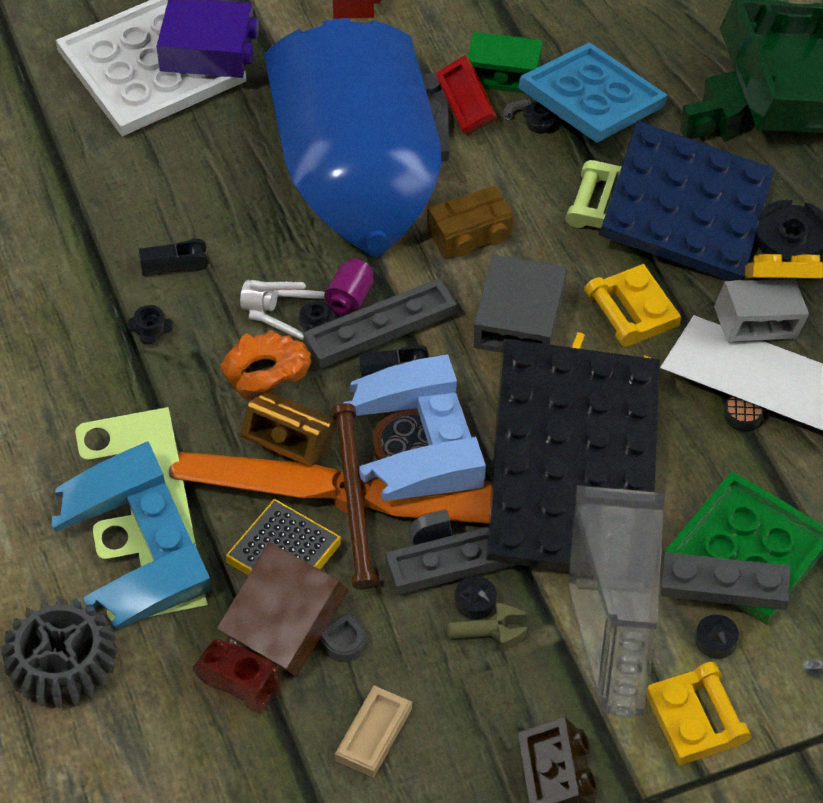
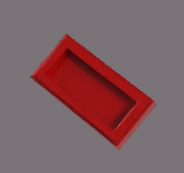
M466 55L435 73L464 134L469 135L498 118L470 58Z

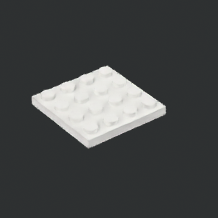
M149 0L56 40L58 52L121 136L246 82V71L243 78L159 71L156 45L168 0Z

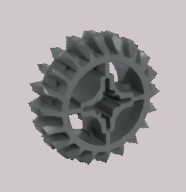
M60 597L54 606H48L42 600L40 610L36 612L26 607V619L14 618L12 624L14 630L5 631L4 639L6 645L2 646L1 650L5 675L10 679L11 686L15 691L21 690L23 697L27 701L36 697L38 704L42 707L50 699H54V703L59 709L64 699L71 698V701L77 705L79 695L82 693L93 698L95 693L93 685L105 687L107 682L106 674L113 673L114 659L118 653L116 643H114L116 640L114 630L111 629V626H108L107 618L103 614L97 615L96 609L92 604L82 608L81 602L77 598L69 606L65 605L64 600ZM41 640V644L33 650L34 655L28 658L32 648ZM92 646L85 660L78 664V660L86 654L85 650Z

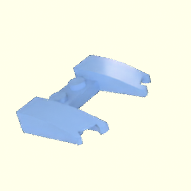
M448 354L391 366L351 382L350 392L355 394L352 401L344 403L353 404L356 407V416L417 408L429 446L404 451L359 467V475L364 482L378 477L387 485L381 494V498L384 501L484 488L486 464L477 438H471L456 394L457 379Z

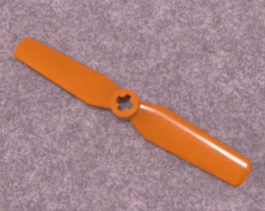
M178 452L179 462H174L169 468V476L178 480L297 498H333L335 506L340 511L348 513L343 472L340 473V470L316 464L310 467L300 462ZM360 478L364 511L367 508H371L392 516L419 518L425 514L447 510L451 521L489 523L492 484L490 481H484V488L384 501L381 498V494L387 485L380 478H373L367 482Z

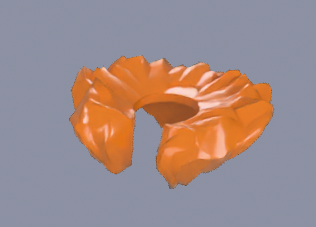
M273 330L268 331L264 335L258 334L255 337L246 333L232 347L230 352L226 354L220 366L227 380L236 388L241 397L245 400H252L260 393H265L267 390L272 391L280 383H293L306 376L311 363V353L303 342L293 341L290 335L281 336ZM271 359L275 363L272 368L266 371L244 372L241 375V372L255 361Z

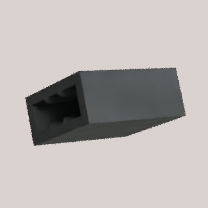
M492 255L474 322L473 348L502 353L504 339L553 345L565 295L567 267L515 257Z

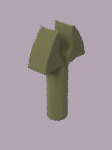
M496 603V614L491 619L449 622L447 624V635L450 639L492 636L500 641V651H504L516 646L527 637V627H517L514 629L505 627L509 623H525L526 614L513 606Z

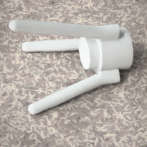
M246 280L241 291L240 306L242 310L250 311V320L261 321L303 341V332L265 313L267 310L273 311L275 309L277 297L322 300L325 299V292L303 290L306 287L304 282Z

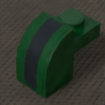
M736 71L707 77L703 101L683 106L680 127L683 137L693 139L719 132L723 142L735 138L743 130L749 106Z

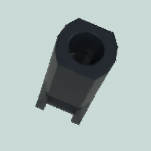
M191 239L176 244L139 248L142 276L173 271H200L205 269L209 264L208 257L204 254L207 248L205 241L202 239Z
M414 345L397 350L359 353L361 378L391 366L427 358L429 355L428 349L423 345Z

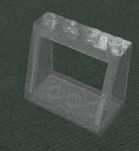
M577 486L568 596L601 712L612 713L622 718L634 715L644 716L658 622L664 493Z

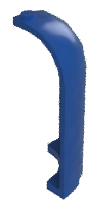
M350 18L322 21V26L304 32L301 29L292 32L264 53L284 159L294 185L316 214L347 241L369 255L378 257L383 255L397 242L422 213L435 189L442 164L441 142L411 36L393 26L373 20L371 24L350 22Z

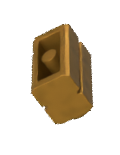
M496 185L427 208V229L444 259L455 255L462 257L470 254L475 248L489 243L497 245L504 242L509 236H512L513 213L507 202L503 200V196Z
M266 391L260 397L249 401L240 434L246 440L311 467L318 460L328 455L336 430L337 420L292 400H284L282 396L273 392Z

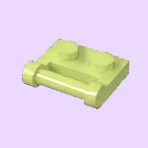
M594 160L584 163L581 171L583 179L574 205L569 207L565 217L566 222L570 226L582 228L587 225L601 229L621 166ZM601 180L606 181L598 208H589L588 206L596 183Z

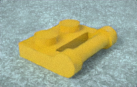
M644 264L606 279L602 277L594 278L584 288L589 299L597 302L615 328V336L623 347L631 346L680 326L681 315ZM616 294L636 324L628 322L611 295Z
M715 662L704 663L694 671L646 686V697L679 766L739 747L747 743L752 737L747 724L740 722L720 681L722 673ZM705 687L725 728L723 732L715 734L695 690Z

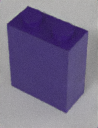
M168 0L156 45L159 71L243 78L246 64H252L254 47L251 40L257 39L259 33V19L253 18L252 3L222 0Z

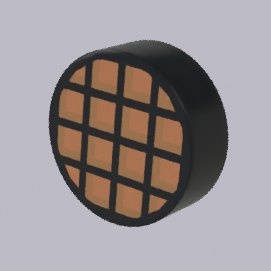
M731 395L725 404L724 418L727 424L736 430L751 431L762 423L765 408Z

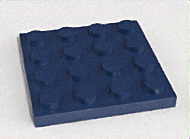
M637 120L599 236L727 281L743 280L745 265L749 261L756 229L759 224V215L765 205L774 168Z

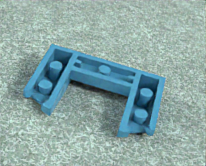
M149 441L87 469L56 488V497H63L61 515L52 516V526L55 532L129 504L153 558L152 562L121 576L83 597L86 606L92 604L96 608L101 604L115 615L111 622V627L114 630L212 591L208 572L195 543H192Z

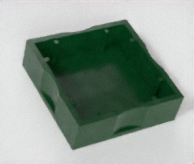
M733 0L719 29L757 130L823 133V3L795 4L780 0Z

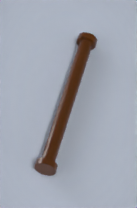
M343 403L332 408V416L334 420H337L352 542L355 575L352 576V586L355 589L364 590L375 587L377 585L376 574L371 571L353 424V419L356 417V407L353 404Z

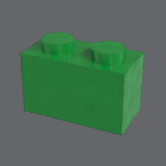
M473 32L467 57L470 58L484 89L526 94L518 88L520 76L541 66L543 40Z

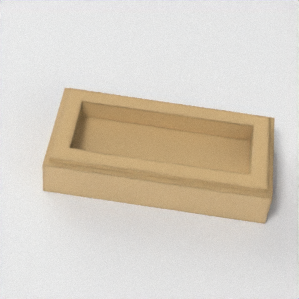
M373 686L335 752V761L374 778L412 710V701Z

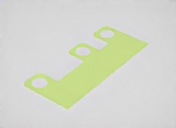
M169 407L80 424L75 431L80 456L87 460L117 455L149 441L192 543H195L183 480L173 479L169 476L170 466L174 462H179ZM93 428L105 429L110 435V442L102 450H91L84 443L86 433ZM132 510V515L101 520L93 526L95 547L99 557L109 559L139 553L141 567L153 561ZM110 526H121L128 533V541L120 549H109L102 543V534ZM206 594L152 616L208 605ZM107 610L108 618L113 621L115 615Z

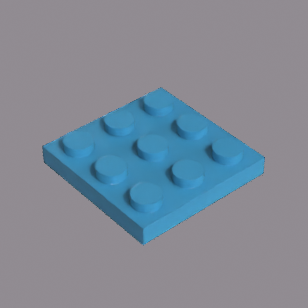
M590 42L520 76L518 88L533 100L548 108L560 119L568 122L596 143L665 107L668 98L666 93Z

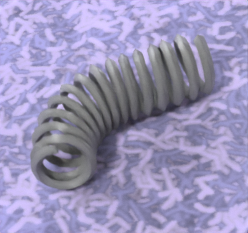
M525 98L521 99V101H512V103L507 104L503 111L504 119L509 120L513 117L515 111L525 109L526 105L528 106V101L529 105H531L530 99L527 100Z

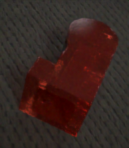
M213 639L193 666L194 673L206 685L217 690H223L245 701L246 707L258 714L263 712L281 686L275 662L220 639Z

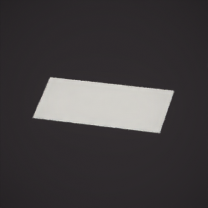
M693 315L660 367L823 430V364L761 340L726 341L721 325Z

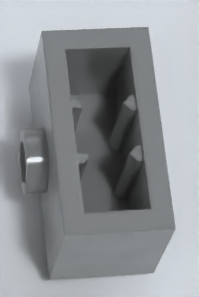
M796 279L725 281L714 305L726 341L797 339L809 316Z

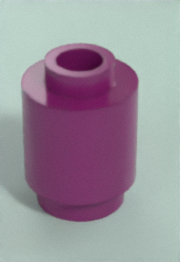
M352 258L346 263L341 264L324 293L328 306L335 313L348 315L359 310L373 285L372 277L374 273L366 262Z

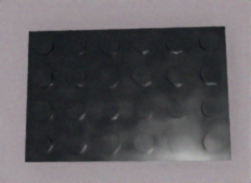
M504 339L501 353L486 560L649 581L652 575L660 359Z

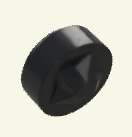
M467 577L459 582L456 587L455 606L467 618H484L495 609L496 588L491 581L484 577Z
M709 615L699 622L695 642L698 649L704 655L711 658H724L732 654L736 649L739 631L736 624L730 618L723 615Z

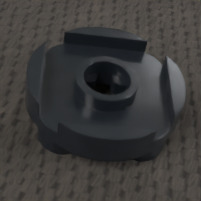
M779 200L769 204L761 211L755 241L764 254L782 255V262H791V256L820 255L821 257L823 255V211L807 202H805L803 207L792 205L793 200ZM786 229L792 232L800 231L797 236H792L786 233Z

